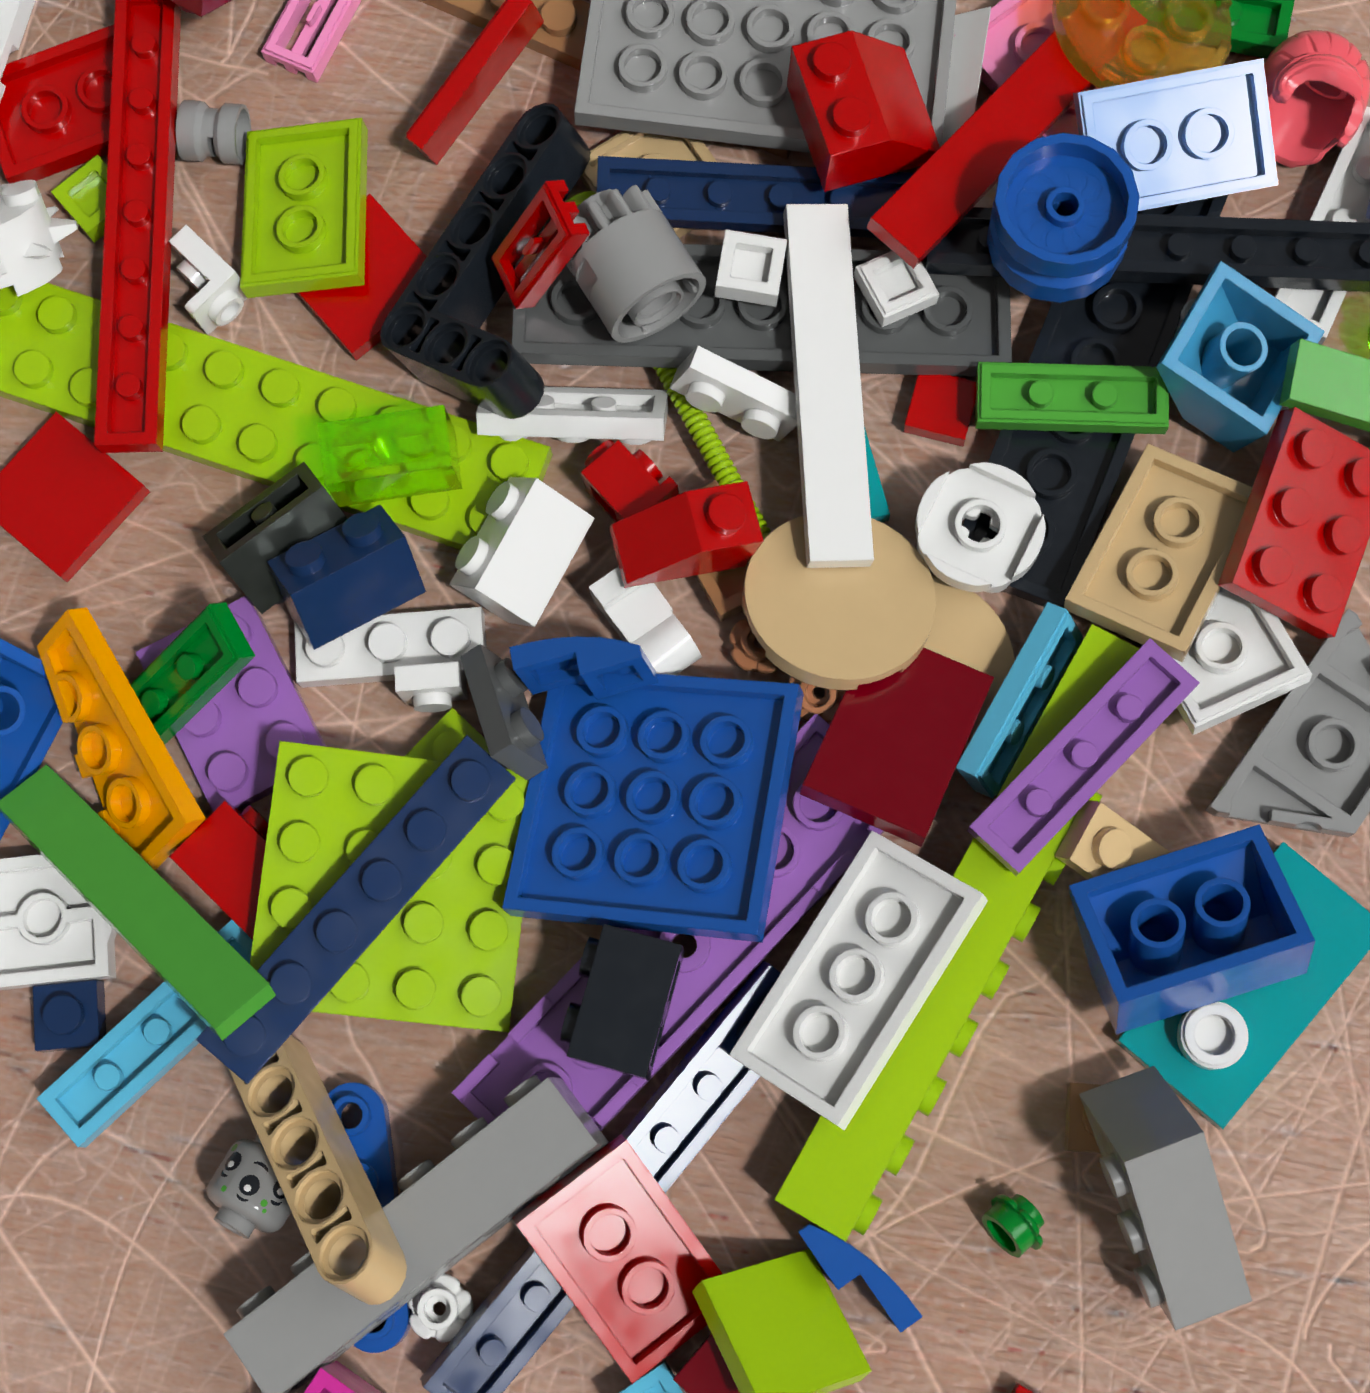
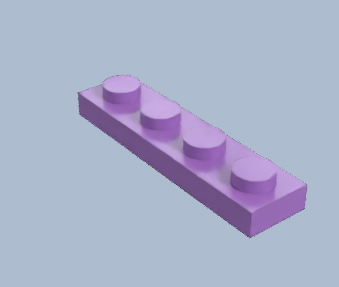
M1149 638L969 826L967 831L1017 876L1200 682Z

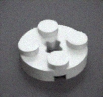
M973 463L969 465V468L958 469L949 474L950 471L936 478L928 487L921 499L916 516V547L931 572L946 584L968 592L984 591L987 593H999L1005 590L1012 582L1023 577L1034 564L1045 537L1044 514L1043 516L1041 515V508L1035 500L1036 493L1030 484L1018 473L994 463ZM980 513L987 514L991 517L989 527L997 532V535L993 539L983 538L980 542L968 538L969 530L962 526V521L965 518L975 521Z

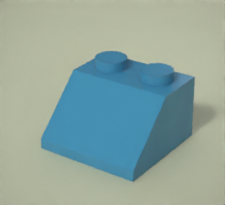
M1220 261L1214 266L1156 367L1182 418L1234 453L1265 436L1283 407L1279 403L1290 345L1300 338L1318 344L1325 331Z

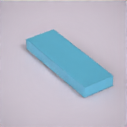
M1047 602L956 766V769L974 791L993 799L998 795L1083 640L1082 633L1067 609Z

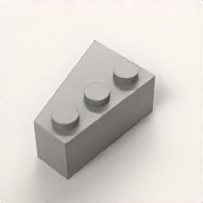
M1151 1066L1080 1093L1081 1101L1102 1155L1100 1165L1112 1194L1118 1199L1122 1210L1121 1213L1117 1214L1121 1232L1130 1251L1133 1254H1138L1142 1265L1134 1269V1275L1148 1307L1151 1309L1160 1305L1176 1331L1251 1302L1252 1298L1204 1132L1156 1067Z

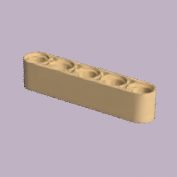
M290 1035L248 1084L231 1070L230 1073L317 1271L325 1281L368 1305L382 1304L390 1300L400 1290L406 1278L407 1264L405 1255L308 1050L302 1042Z

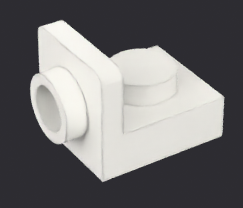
M185 225L169 242L183 260L176 269L198 291L186 303L185 309L197 325L206 334H210L218 326H224L233 321L241 312L247 297L240 288V277L236 271L190 227Z

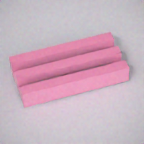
M289 0L261 50L265 61L275 66L278 62L284 64L287 71L296 75L298 71L303 72L308 80L318 83L362 0L337 1L308 57L306 56L336 0H318L313 4L306 17L307 22L292 50H288L286 46L311 0Z

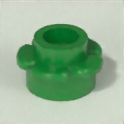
M998 1194L991 1200L992 1207L982 1216L983 1225L992 1239L1004 1251L1017 1258L1021 1257L1030 1247L1035 1250L1040 1249L1043 1245V1239L1039 1234V1229L1044 1225V1220L1037 1208L1028 1199L1019 1194H1015L1012 1198L1004 1194Z

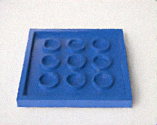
M657 674L658 683L599 700L596 699L584 680L548 690L541 721L544 739L540 742L548 768L529 779L502 909L510 916L600 926L607 924L619 928L763 943L804 697L800 685L794 683Z

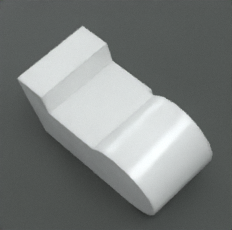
M618 566L589 586L594 604L623 641L640 645L657 674L677 675L702 658L695 642L673 614L672 607L654 583L624 588Z

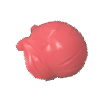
M1322 30L1302 31L1279 44L1270 53L1264 64L1275 161L1284 166L1294 168L1317 164L1334 145L1337 144V147L1344 148L1353 138L1363 121V115L1370 95V69L1366 60H1361L1362 54L1358 48L1343 36Z

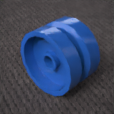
M1069 133L1036 138L1013 153L998 178L986 240L993 266L1009 286L1032 299L1061 303L1087 297L1108 283L1122 262L1128 240L1136 223L1140 195L1131 168L1113 148L1090 136Z

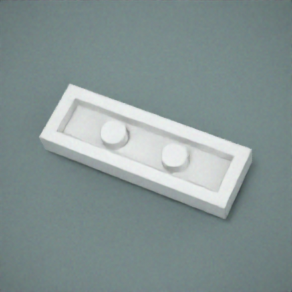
M544 386V394L540 403L532 412L521 418H504L478 406L476 412L477 435L500 436L505 441H517L527 437H554L566 443H580L589 439H618L620 442L628 445H642L651 440L664 441L668 415L667 390Z
M482 607L383 614L315 650L294 622L296 682L301 688L395 681L394 667L458 661L464 670L460 657L479 644L486 647L485 613Z

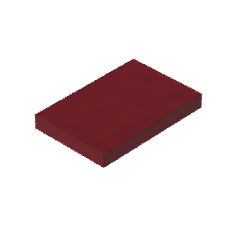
M923 648L918 657L903 672L899 671L882 680L858 685L857 690H846L802 784L800 795L922 847L994 677Z

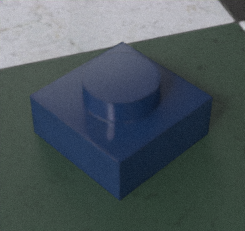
M89 980L33 986L35 1051L44 1053L92 1048L106 1035L105 989L103 981Z

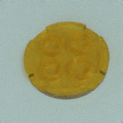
M1053 0L1052 19L1054 30L1064 54L1074 68L1099 89L1222 66L1232 47L1230 45L1232 27L1229 8L1232 5L1231 0Z

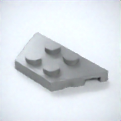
M1348 608L1343 613L1336 636L1325 638L1307 664L1312 673L1310 682L1286 694L1206 809L1207 812L1217 817L1347 838L1356 833L1370 812V646L1359 629L1363 624L1355 612Z

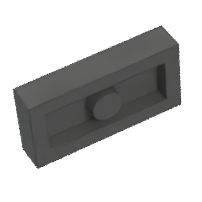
M477 645L462 655L460 659L490 757L528 781L548 768L540 744L544 739V733L539 721L529 710L524 695L528 688L513 670L510 658L501 659L483 645Z

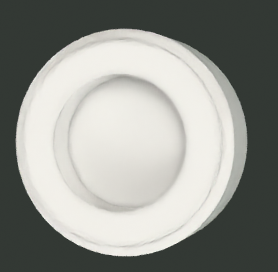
M1215 1002L1187 1011L1182 1016L1177 1027V1042L1182 1054L1190 1063L1202 1069L1216 1070L1229 1067L1242 1057L1248 1045V1029L1243 1017L1236 1009L1223 1002Z

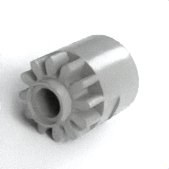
M634 185L622 196L618 189H608L590 196L578 206L579 213L573 222L574 224L585 223L590 234L567 263V267L615 341L627 343L651 336L675 322L697 302L705 289L706 279L648 190L641 192L639 187Z

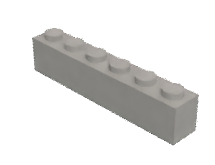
M534 1075L525 1080L504 1098L509 1108L489 1124L484 1117L472 1122L450 1141L456 1149L452 1154L436 1166L430 1159L426 1160L398 1181L397 1185L402 1193L382 1209L405 1255L407 1271L400 1290L390 1300L378 1305H368L328 1283L317 1271L310 1252H308L290 1267L295 1278L276 1293L271 1286L262 1289L236 1310L242 1320L223 1335L262 1393H294L312 1379L321 1367L336 1360L509 1223L514 1215L609 1143L562 1078L548 1077L541 1082L538 1076Z

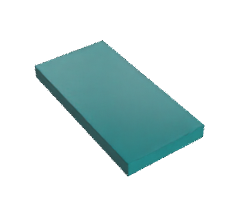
M1284 842L1280 843L1273 853L1310 928L1315 944L1307 973L1218 1001L1236 1009L1247 1025L1248 1045L1242 1057L1233 1065L1216 1070L1202 1069L1190 1063L1182 1054L1177 1042V1027L1180 1019L1186 1012L1122 1032L1115 1040L1119 1046L1145 1068L1155 1066L1171 1089L1218 1130L1224 1129L1370 950V912Z

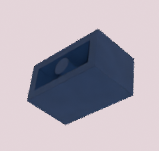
M381 505L366 512L357 513L349 517L344 523L308 541L297 543L287 552L267 561L292 619L314 650L426 592L405 535Z

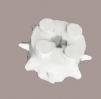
M35 180L0 184V289L13 285L17 296L26 294L48 283L61 273L63 267L59 258L64 257L59 241L78 229L76 220L51 218L59 209L56 206L46 208Z

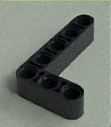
M543 103L536 105L526 111L518 120L386 317L380 332L382 344L419 380L508 419L524 417L534 410L544 394V382L541 375L507 340L480 329L506 290L492 260V256L545 181L564 180L569 189L563 198V201H565L590 161V149L587 143L562 111L554 104ZM550 216L549 219L546 221V223H545L544 226L541 228V230L538 232V234L536 235V237H539V235H540V234L542 233V231L545 229V227L547 226V224H548V223L550 222V220H551V216Z

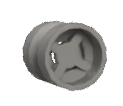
M183 100L179 106L176 119V145L180 158L185 161L203 162L208 156L218 157L225 164L244 165L246 162L247 132L251 131V119L247 106L244 104L224 103L220 108H210L203 101Z

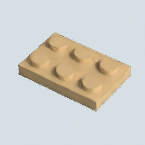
M1147 444L1066 596L1064 608L1068 612L1142 645L1151 638L1168 655L1183 662L1221 588L1218 586V582L1252 487L1151 444Z

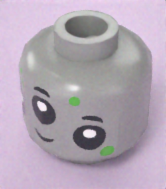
M257 1135L254 1140H237L230 1147L206 1189L209 1199L220 1208L214 1220L231 1232L246 1239H249L254 1229L265 1233L276 1232L284 1225L291 1213V1209L259 1136Z

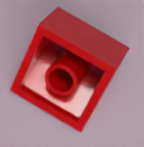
M852 30L791 47L787 87L824 192L922 166L940 148L903 47Z

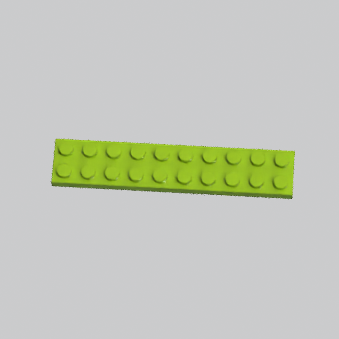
M46 283L20 296H17L13 285L0 289V397L51 414L57 411L66 419L95 428L101 300L50 283ZM168 322L163 451L267 486L273 485L302 462H305L342 511L355 515L381 505L400 530L459 550L470 538L477 536L489 515L486 513L488 500L499 485L507 482L509 477L538 478L543 482L553 456L550 446L525 438H520L517 441H505L500 436L477 435L476 422Z

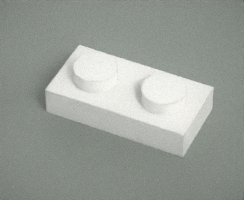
M697 346L676 370L670 389L684 395L686 400L697 409L706 412H719L741 423L742 428L755 437L774 439L779 442L797 427L795 393L700 346Z

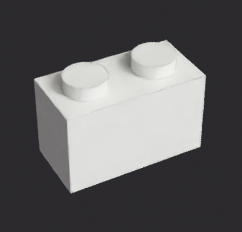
M509 477L508 481L499 485L489 498L486 505V513L489 515L477 536L470 538L461 548L455 562V567L458 570L449 585L507 623L535 627L595 518L538 478Z

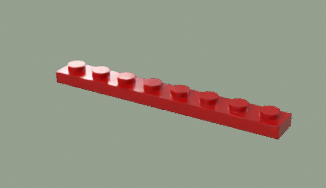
M115 0L94 446L101 453L163 452L171 244L169 240L172 238L181 9L171 0Z

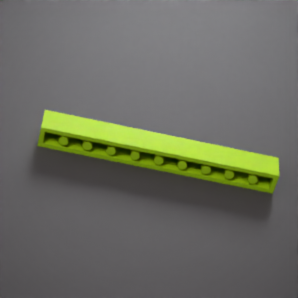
M1094 624L1090 626L996 798L1125 665L1139 648ZM1096 792L1089 800L1100 802L1102 795ZM1077 813L1017 876L1005 867L977 839L973 838L953 877L983 893L988 900L987 904L845 1131L820 1116L776 1195L775 1201L845 1242L852 1230L861 1235L866 1233L883 1201L872 1194L885 1170L896 1176L915 1142L914 1139L905 1135L907 1128L917 1111L928 1117L938 1101L947 1081L938 1077L937 1073L949 1052L960 1058L969 1044L979 1023L968 1016L980 994L992 1000L1001 985L1010 965L1001 961L1000 957L1011 937L1023 942L1033 926L1041 908L1031 903V900L1042 880L1054 885L1066 864L1056 858L1055 854Z

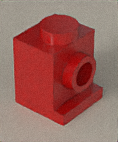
M607 440L595 448L585 461L586 468L581 471L586 492L614 522L679 494L678 485L670 476L659 484L663 475L655 463L642 450L638 449L634 454H631L619 440L615 443L613 440Z

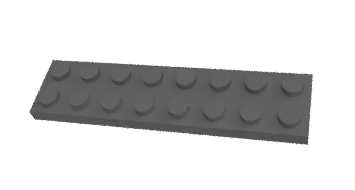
M683 244L706 279V286L702 295L685 314L666 328L641 340L627 343L617 342L612 338L566 265L535 307L516 309L513 305L512 346L529 364L678 368L697 346H700L747 370L794 371L786 252L777 305L773 307L715 297L716 280L723 245ZM851 249L853 276L856 266L892 250ZM522 254L520 259L515 264V268L518 266V264L525 255ZM925 257V258L921 261L922 264L924 265V267H926V257ZM929 274L939 292L937 304L884 327L880 326L853 277L860 373L976 377L978 362L1012 363L1010 286L1003 277Z

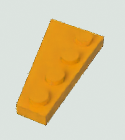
M88 608L68 609L36 646L62 722H73L76 728L78 740L77 754L74 757L82 779L93 777L104 809L97 814L156 871L206 818Z

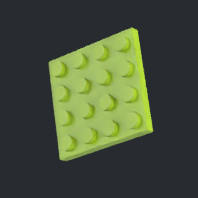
M279 741L250 965L256 971L443 761ZM506 769L516 780L312 1012L509 1033L522 917L510 916L502 909L529 780L527 781L512 770Z

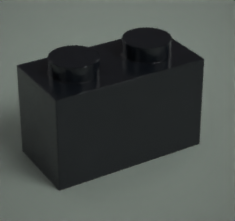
M607 924L603 925L600 939L589 937L579 968V976L588 978L582 1003L571 1002L569 1004L560 1035V1041L570 1044L567 1057L650 1081L685 954L683 946Z

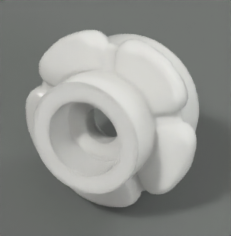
M448 1274L440 1276L407 1303L412 1311L409 1323L413 1331L423 1339L434 1337L441 1343L451 1341L464 1326L465 1321H468L473 1314L471 1294L460 1286V1281L456 1277ZM442 1302L445 1304L446 1311L443 1315H437L434 1312L435 1303Z

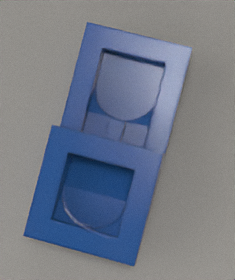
M576 636L544 639L509 647L513 670L532 695L584 680L596 699L599 700L658 683L656 670L641 646L622 640Z
M807 1223L798 1230V1233L837 1290L858 1275H861L900 1333L923 1317L900 1287L869 1257L850 1243L811 1223Z

